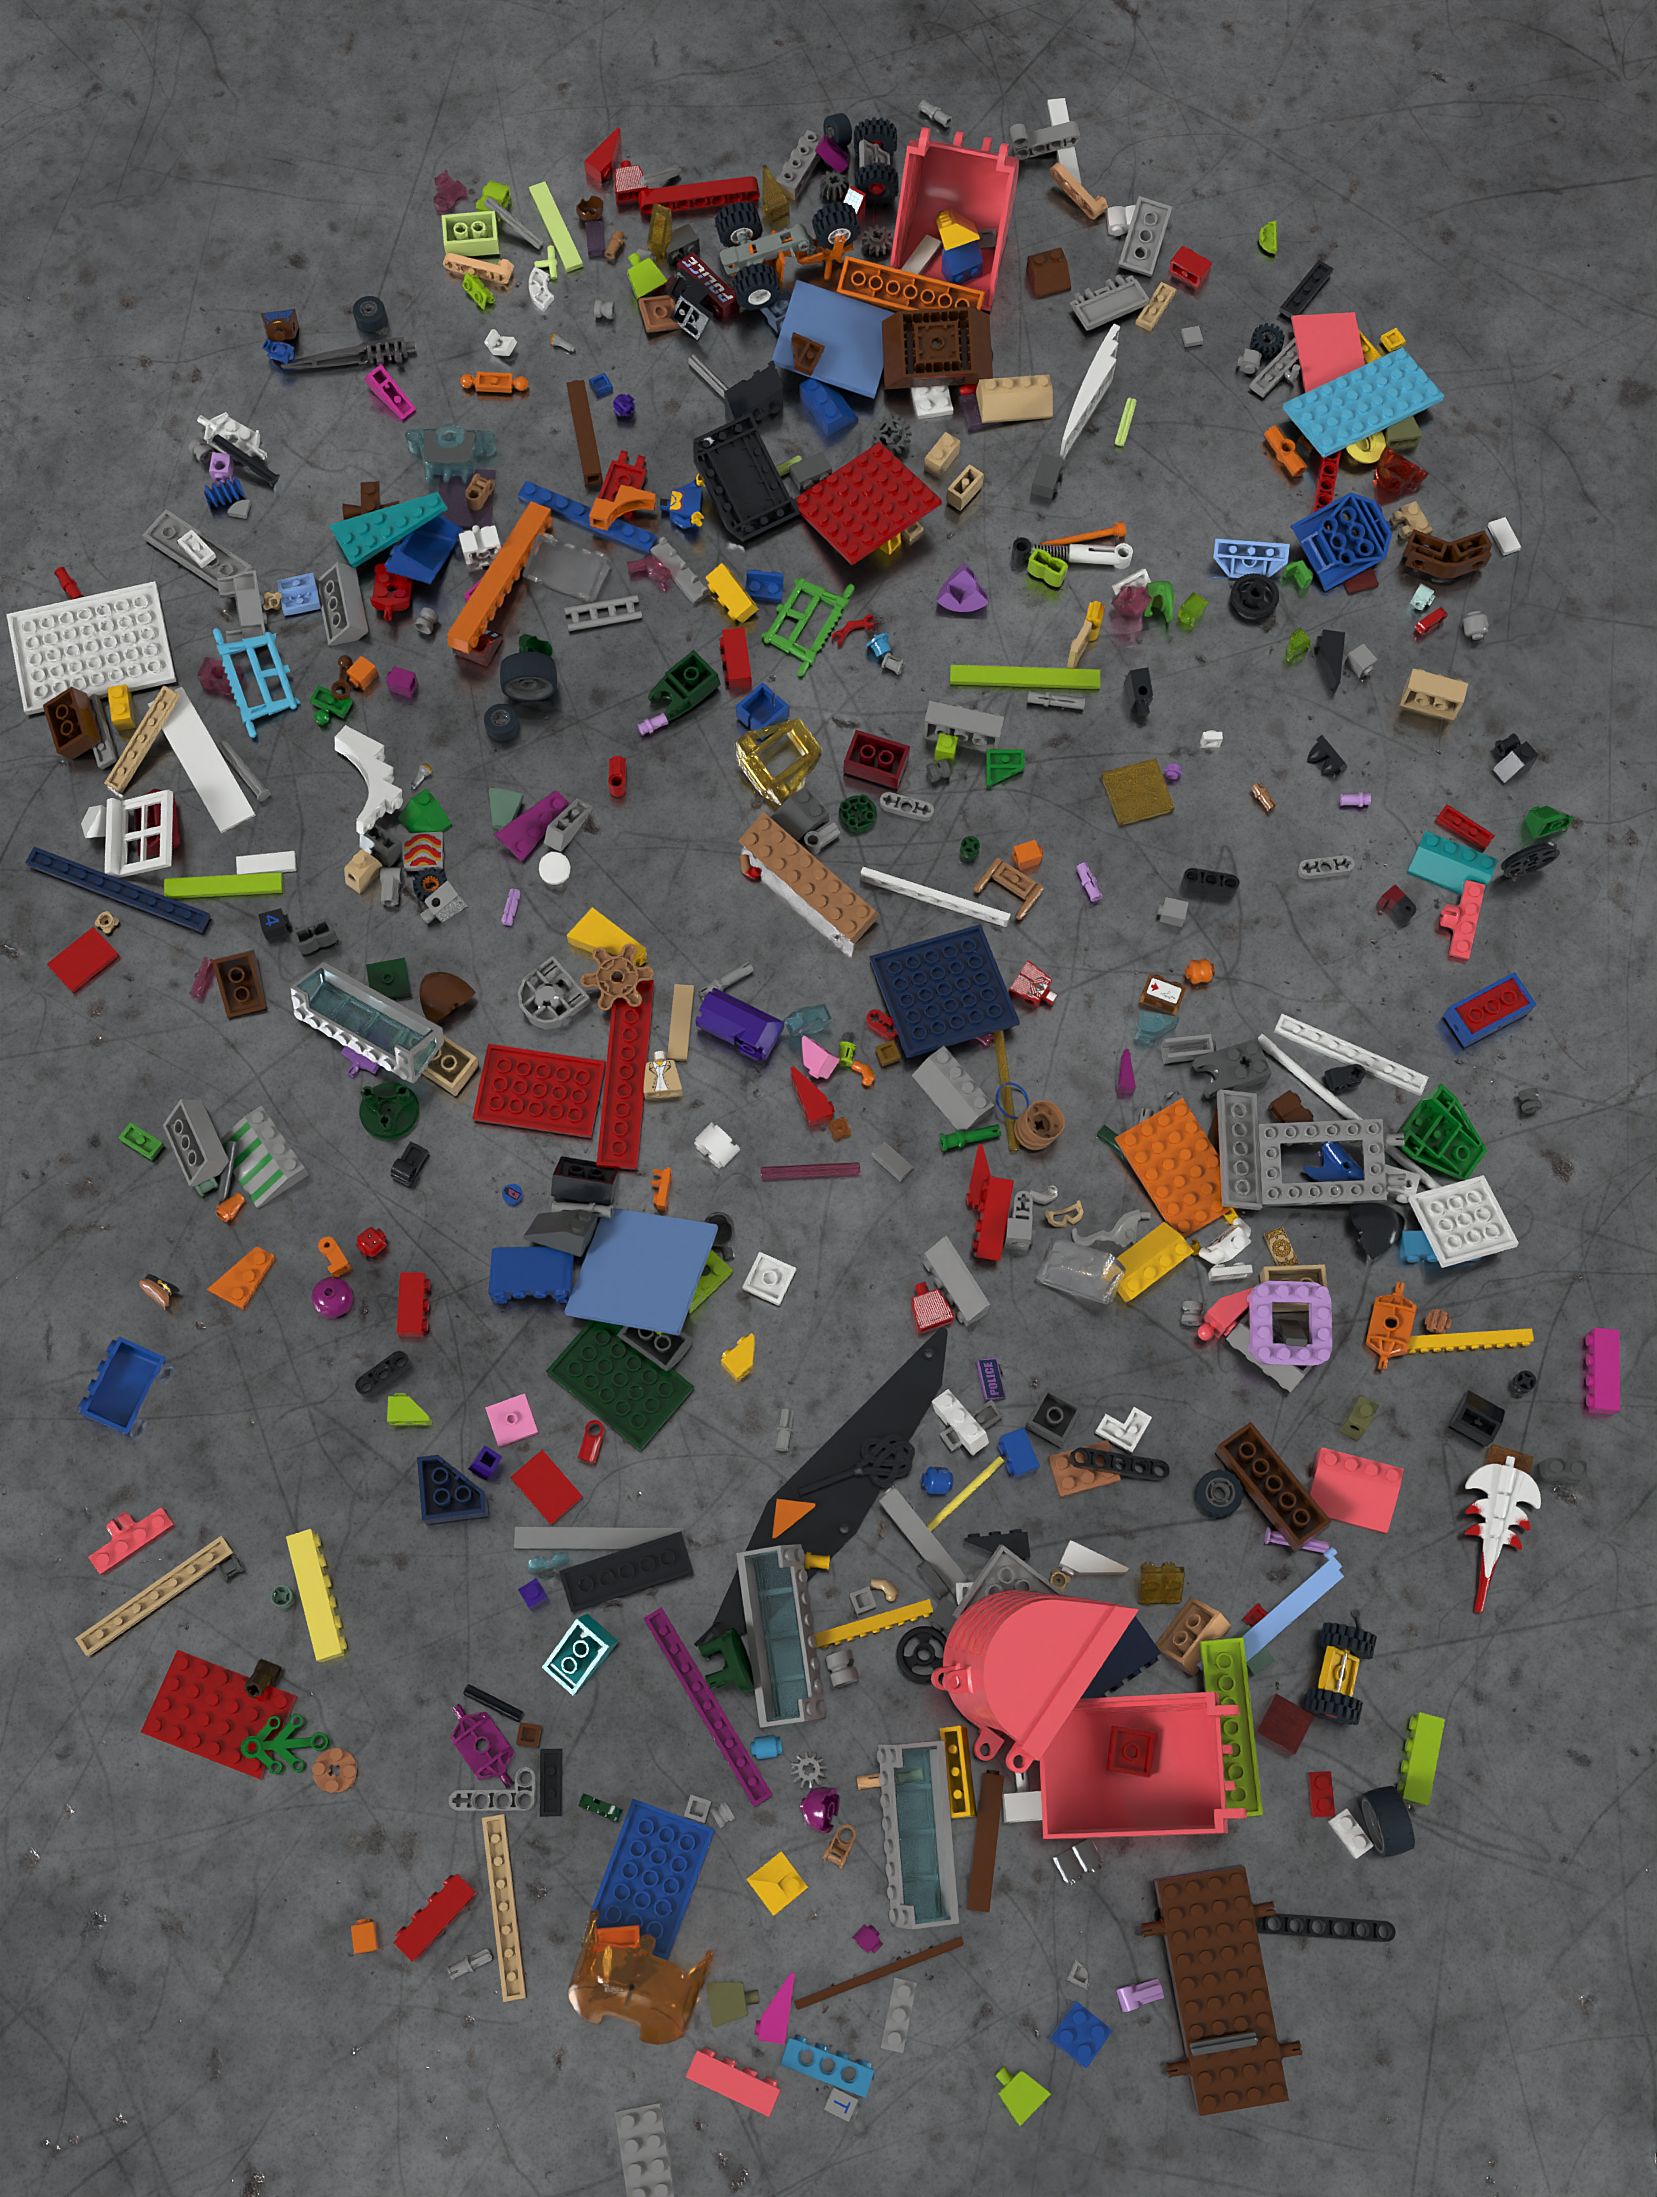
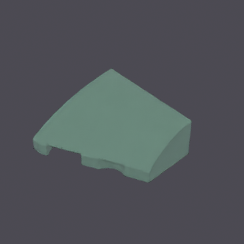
M499 788L489 789L492 827L500 830L517 818V812L524 798L523 794Z

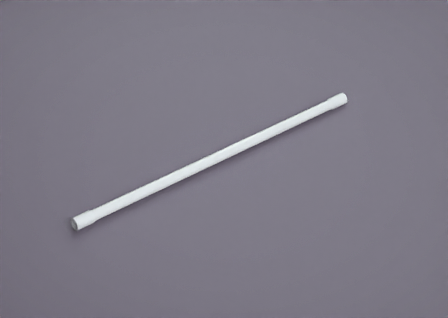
M1264 1034L1259 1036V1044L1266 1053L1272 1055L1347 1120H1363L1283 1053ZM1386 1146L1384 1148L1385 1152L1409 1172L1421 1175L1420 1181L1430 1190L1443 1187L1395 1146Z

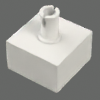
M1029 1770L1022 1772V1774L1015 1773L1017 1792L1002 1795L1003 1823L1042 1820L1041 1791L1030 1790Z

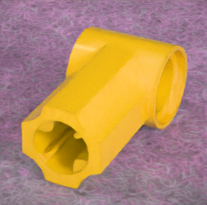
M1098 601L1089 603L1085 622L1087 620L1093 624L1089 641H1094L1098 638L1105 605Z

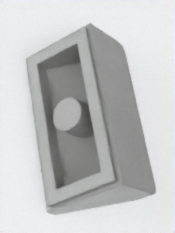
M885 1141L871 1152V1157L900 1182L914 1169L908 1161Z

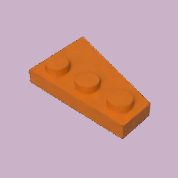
M256 1246L213 1283L207 1291L244 1310L276 1257Z

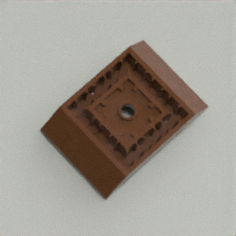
M974 307L898 311L882 321L885 389L978 384L979 379H993L989 314ZM934 341H940L942 345L939 347H934L932 343Z

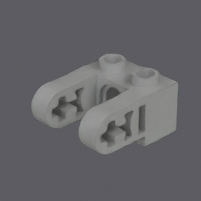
M1020 1191L1015 1195L1011 1208V1218H1008L1006 1224L1004 1249L1028 1251L1029 1245H1033L1036 1227H1032L1033 1198L1027 1191Z

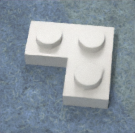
M1135 1407L1124 1424L1105 1414L1095 1433L1132 1454L1152 1417Z

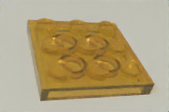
M1156 758L1102 772L1101 776L1119 825L1174 811V804Z

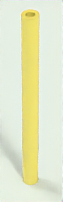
M1000 1456L997 1457L926 1524L927 1528L930 1531L934 1530L1005 1461Z

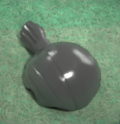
M711 1213L706 1217L704 1223L717 1224L718 1226L713 1246L721 1247L724 1259L733 1258L734 1252L729 1247V1242L734 1236V1222L726 1213Z

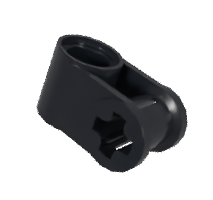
M1359 1064L1336 1067L1324 1072L1330 1092L1358 1086L1366 1074L1364 1067Z

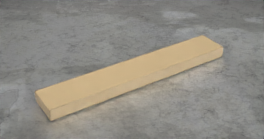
M163 685L104 782L106 785L121 794L123 793L181 695Z

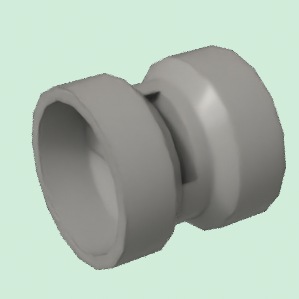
M596 299L594 317L601 318L604 316L607 319H613L615 302L609 300L604 303L602 299Z
M201 437L193 439L188 446V450L193 455H196L200 463H207L211 460L214 450L209 445H206V442Z
M423 608L420 612V618L415 621L414 626L419 631L430 634L434 628L433 624L437 623L439 615L430 608Z
M1184 1301L1182 1307L1184 1315L1182 1316L1181 1323L1189 1326L1202 1325L1200 1312L1203 1311V1303Z

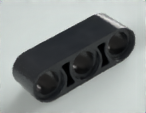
M1197 868L1187 869L1181 881V886L1186 891L1225 898L1233 897L1240 884L1238 877L1233 874ZM1187 878H1193L1195 881L1191 882ZM1206 881H1212L1214 885H1209ZM1225 884H1230L1233 888H1228Z
M396 1351L356 1380L355 1388L363 1398L375 1396L410 1369L411 1361L403 1351ZM399 1358L405 1359V1363L402 1366L395 1365ZM381 1371H388L386 1378H378ZM365 1383H371L368 1391H361Z

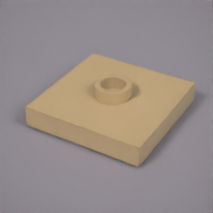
M1086 620L1077 638H1074L1070 647L1067 668L1075 669L1089 642L1092 622Z

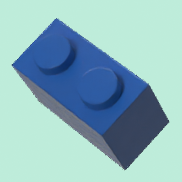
M1024 1427L1000 1436L998 1448L1001 1454H1005L1008 1460L1006 1467L1009 1474L1013 1473L1014 1477L1018 1478L1039 1469V1462Z

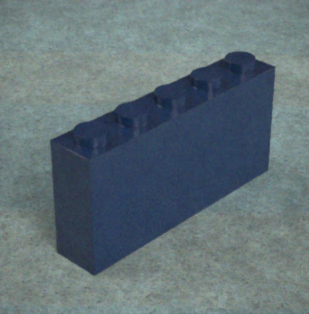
M1134 1616L1080 1699L1107 1697L1105 1692L1111 1688L1113 1691H1116L1124 1685L1122 1681L1128 1676L1132 1680L1141 1673L1140 1668L1145 1664L1150 1667L1159 1661L1157 1656L1161 1654L1160 1650L1136 1616Z

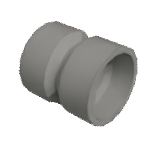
M851 1650L840 1651L825 1657L828 1669L832 1670L830 1678L833 1687L843 1686L859 1680L857 1668L852 1666L854 1658Z

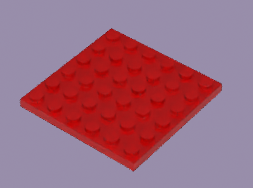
M878 442L794 499L801 513L800 515L851 565L942 505L941 498L881 442Z

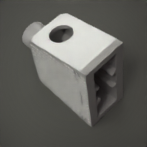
M446 881L425 899V903L429 908L420 915L426 923H429L436 917L443 923L467 908L468 905L450 882Z

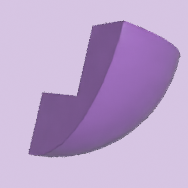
M965 562L947 579L936 600L943 607L957 612L978 610L989 603L985 589L979 585L977 576Z

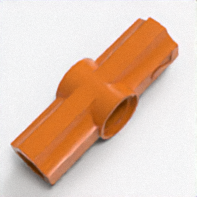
M1274 425L1264 433V436L1275 450L1277 460L1285 464L1293 477L1302 475L1307 470V465L1295 450V443L1287 439L1279 426Z

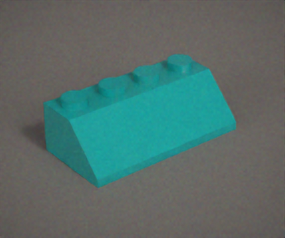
M1425 831L1407 872L1462 894L1466 880L1484 884L1485 892L1498 859Z

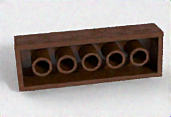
M1249 1422L1217 1446L1216 1454L1231 1473L1236 1475L1243 1488L1295 1552L1329 1528L1332 1521L1252 1422Z

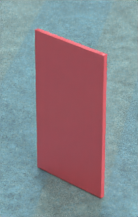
M1355 312L1294 315L1291 317L1305 393L1365 365Z

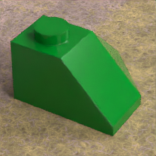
M427 788L411 798L398 817L409 833L443 832L452 826L442 807Z
M1536 806L1529 810L1524 820L1533 838L1536 839L1568 828L1574 818L1572 815L1550 806L1541 808Z

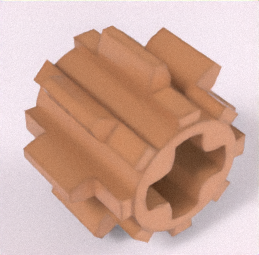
M1432 1309L1426 1315L1424 1324L1427 1325L1426 1329L1429 1332L1444 1334L1450 1329L1452 1319H1449L1450 1314L1446 1311Z

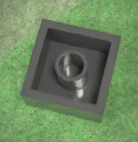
M1046 1387L1025 1428L1062 1448L1083 1407Z

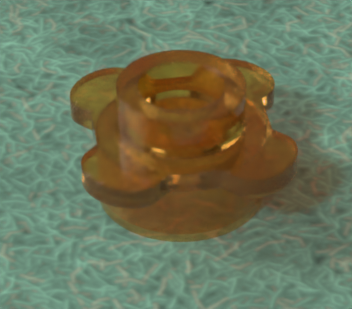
M845 1117L829 1122V1128L832 1129V1137L834 1139L851 1134V1129L848 1128V1120Z

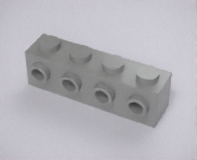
M807 130L805 135L800 137L797 148L792 150L789 161L785 162L783 171L775 179L776 193L796 200L821 158L815 152V148L822 135Z

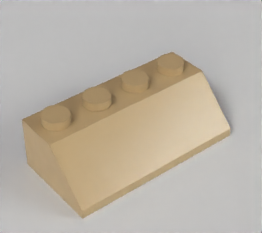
M1050 374L979 379L976 397L982 423L1053 417V388Z

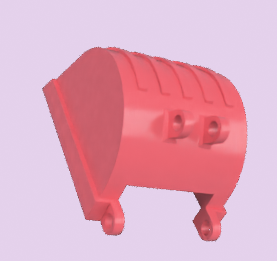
M922 127L920 138L918 137L916 141L910 140L907 145L890 267L901 270L926 235L942 242L935 216L941 210H952L974 222L977 232L981 229L996 228V248L980 250L983 259V273L977 278L967 280L960 285L983 291L985 297L981 310L990 311L1014 205L1019 158L1008 156L1009 144L1001 143L999 154L990 152L992 138L984 137L982 148L978 150L962 146L964 132L956 131L953 144L929 140L930 128ZM943 242L941 248L921 275L947 282L941 272Z
M1023 1590L996 1592L968 1607L953 1625L945 1644L943 1667L936 1668L933 1671L931 1681L934 1687L948 1691L957 1709L979 1728L977 1733L980 1736L973 1746L974 1755L983 1761L991 1760L1005 1741L1000 1737L1004 1732L1016 1741L1006 1757V1765L1009 1770L1015 1773H1022L1029 1768L1033 1760L1039 1761L1139 1609L1075 1596ZM941 1673H944V1677L942 1680L943 1685H941L938 1681V1677ZM984 1743L989 1745V1752L986 1755H982L980 1752V1748ZM1017 1755H1021L1023 1759L1019 1767H1015L1013 1764V1759Z
M1216 1692L1079 1699L1040 1758L1043 1839L1227 1834V1819L1247 1818L1246 1808L1226 1809L1225 1791H1235V1781H1225L1223 1755H1232L1233 1750L1232 1745H1222L1220 1717L1240 1715L1239 1705H1220L1219 1694ZM1111 1726L1155 1733L1150 1778L1106 1770Z

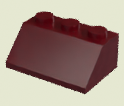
M152 789L146 795L160 792L163 790ZM174 793L172 850L180 845ZM161 803L148 806L147 829L161 826ZM142 808L134 809L136 831L141 830ZM160 834L147 837L146 856L160 854ZM137 839L139 857L141 854V839Z

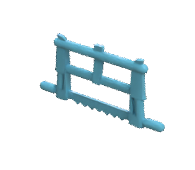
M215 628L213 630L217 643L216 648L223 659L222 666L226 667L224 673L228 674L227 680H230L231 692L235 694L236 706L240 707L243 724L246 723L249 736L254 738L257 733L251 720L267 714L270 716L287 708L296 709L297 704H300V701L294 697L286 676L290 669L288 665L283 666L275 645L276 633L266 632L263 636L242 638V641L224 643L220 629ZM268 645L276 668L262 671L254 648ZM247 651L265 704L251 708L247 706L230 655ZM278 675L286 699L273 702L264 678Z

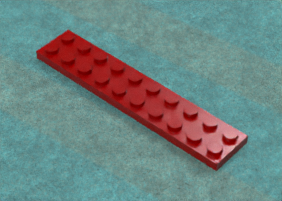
M615 978L614 982H621L623 978ZM654 980L641 981L637 984L636 991L642 997V1002L639 1006H630L624 998L615 999L612 1004L597 1167L637 1170Z

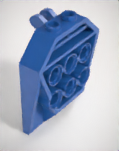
M1350 492L1290 526L1323 585L1324 591L1335 587L1386 558L1392 531L1389 522L1385 520L1382 514V508L1375 500ZM1343 513L1348 516V520L1343 518ZM1324 523L1329 526L1330 530L1325 529ZM1352 530L1357 533V537L1352 535ZM1333 540L1338 542V547L1334 546ZM1360 546L1365 548V553L1360 550ZM1342 556H1344L1347 559V563H1344L1342 561Z

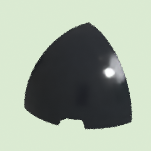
M1362 1203L1349 1207L1353 1224L1358 1229L1361 1235L1360 1240L1371 1259L1378 1257L1388 1250L1397 1241L1404 1229V1217L1387 1205Z

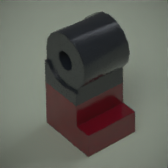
M1396 884L1378 900L1382 907L1387 904L1396 913L1397 919L1401 922L1410 921L1417 910L1415 904Z

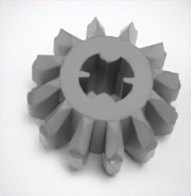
M804 1751L805 1759L798 1754L796 1758L800 1763L794 1761L791 1763L793 1767L798 1768L797 1770L790 1771L791 1775L799 1774L794 1779V1782L797 1783L801 1779L803 1780L801 1788L805 1787L807 1781L809 1782L810 1789H813L814 1780L819 1786L822 1784L818 1776L826 1778V1774L820 1772V1770L827 1769V1765L819 1766L824 1758L820 1757L816 1761L817 1752L815 1751L812 1753V1758H809L808 1751ZM811 1764L815 1772L807 1776L804 1774L805 1770L803 1771V1767H808Z

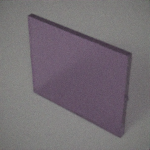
M441 468L438 493L448 509L440 515L463 529L472 528L475 525H478L480 529L485 526H491L494 489L483 507L476 511L468 508L465 491L476 473L480 474L483 478L495 481L496 470Z

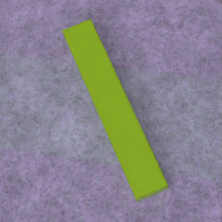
M281 872L164 879V896L171 899L283 893V875Z

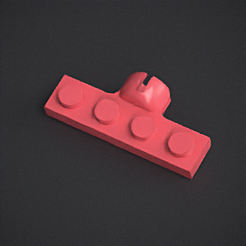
M1466 880L1460 904L1457 906L1446 904L1441 912L1443 917L1440 918V924L1453 930L1448 956L1464 960L1469 959L1484 894V884Z
M162 1506L139 1522H135L127 1512L119 1514L117 1519L122 1528L115 1518L109 1521L106 1528L111 1534L112 1540L88 1556L99 1574L174 1524Z

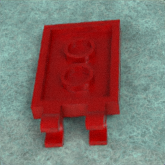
M621 450L618 460L611 461L598 498L614 502L620 485L632 486L635 489L641 490L647 475V469H644L646 457L638 455L635 466L627 464L629 460L628 452ZM633 511L627 512L618 518L630 521Z

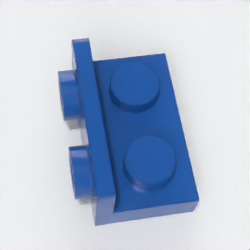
M747 570L745 590L752 600L781 603L784 574L776 571Z

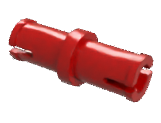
M64 567L57 568L54 574L61 582L62 589L67 591L70 598L73 600L84 597L77 588L75 580L71 579Z

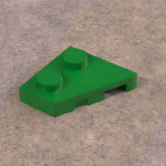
M1025 749L986 750V787H990L1025 769Z

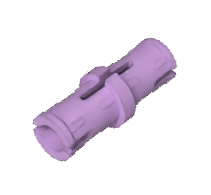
M1087 862L1079 864L1076 870L1081 877V884L1083 888H1086L1091 902L1100 900L1103 896L1096 884V877L1092 875Z

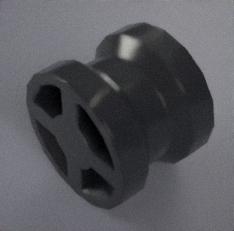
M1521 1371L1512 1379V1387L1517 1393L1526 1394L1536 1386V1377L1530 1371Z

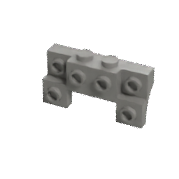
M256 570L217 578L220 598L235 597L240 625L238 630L226 631L227 643L242 641V638L263 636L266 633L264 624H267L266 612H262L261 606H264L263 594L259 595Z

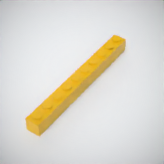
M1532 1328L1410 1336L1408 1353H1416V1351L1425 1353L1429 1352V1350L1439 1352L1441 1349L1453 1351L1457 1348L1459 1350H1466L1467 1348L1479 1349V1347L1488 1349L1492 1348V1346L1502 1348L1505 1345L1516 1347L1521 1344L1522 1346H1529L1534 1341Z
M927 1599L814 1634L817 1640L816 1648L821 1647L825 1649L830 1647V1644L838 1645L846 1639L851 1641L859 1635L861 1638L867 1636L869 1632H873V1634L878 1633L882 1628L886 1630L891 1629L895 1624H898V1626L904 1625L908 1620H911V1622L919 1620L918 1617L921 1616L924 1618L930 1617L931 1613L934 1612L931 1601Z

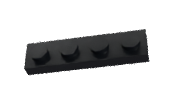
M1318 260L1282 304L1279 312L1290 319L1294 315H1299L1333 273L1334 268Z

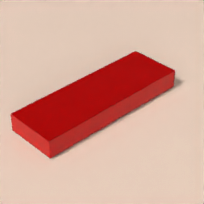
M1446 804L1435 819L1436 822L1482 852L1485 851L1495 837L1494 834Z

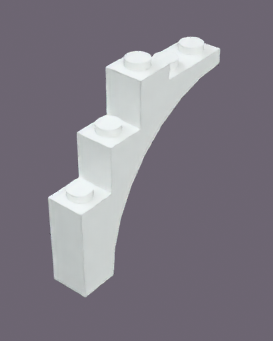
M345 725L335 736V750L347 757L358 768L368 786V800L363 811L358 816L356 832L364 835L368 829L371 830L375 821L379 817L381 818L385 811L392 814L396 808L399 809L403 803L402 789L392 785L394 781L393 767L383 762L385 759L384 745Z

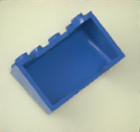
M441 515L436 516L401 538L400 544L395 545L390 553L393 557H389L384 565L387 567L386 572L431 585L458 541L459 534L462 533L463 528Z
M497 1247L492 1249L488 1294L492 1301L499 1304L507 1303V1300L511 1299V1295L514 1298H525V1295L545 1298L546 1295H551L552 1298L556 1299V1302L566 1303L569 1301L574 1288L573 1254L551 1247Z
M119 1336L117 1340L113 1339L106 1350V1353L109 1355L106 1361L101 1360L96 1370L99 1372L96 1380H91L87 1391H90L88 1397L82 1398L77 1409L80 1410L79 1415L128 1434L137 1416V1412L166 1357Z

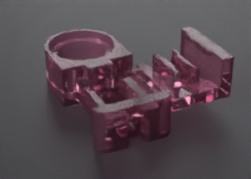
M447 170L434 178L435 185L442 188V191L436 194L433 199L436 210L441 212L447 211L454 206V201L462 195L467 197L466 187L458 180L455 183L448 175ZM439 200H446V201H447V202H446L445 204H443V205H439V204L437 203Z

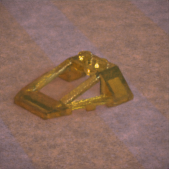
M800 718L758 730H751L735 741L738 765L761 796L779 805L795 794L798 785L803 781L806 772L822 750ZM774 733L761 744H758L756 739ZM787 734L802 755V758L773 778L757 755ZM800 769L791 782L787 784L785 779Z

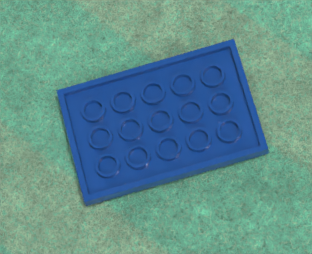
M632 1799L585 1929L594 1932V1929L639 1925L641 1945L639 1950L668 1960L715 1829Z

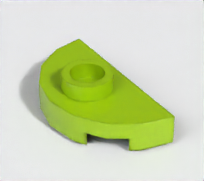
M1277 221L1268 222L1267 225L1261 228L1258 238L1261 247L1273 254L1277 253Z

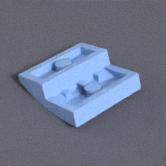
M314 573L277 580L278 591L282 595L281 604L284 616L321 609Z

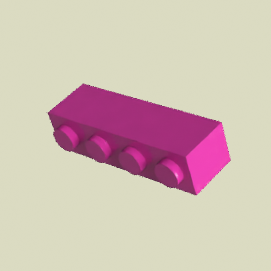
M1593 1328L1586 1335V1345L1589 1346V1353L1586 1355V1365L1589 1366V1374L1586 1376V1385L1589 1386L1586 1405L1589 1406V1413L1614 1415L1620 1411L1619 1330Z

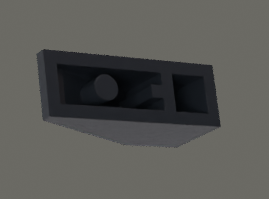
M1323 629L1321 635L1317 636L1315 647H1318V657L1331 688L1337 691L1341 680L1345 632Z

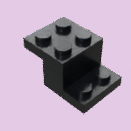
M681 268L667 293L677 302L669 318L698 340L713 315L703 307L710 290Z

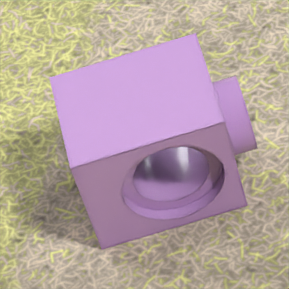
M212 452L209 469L212 480L218 483L219 481L225 483L226 479H229L232 482L233 458L227 453Z

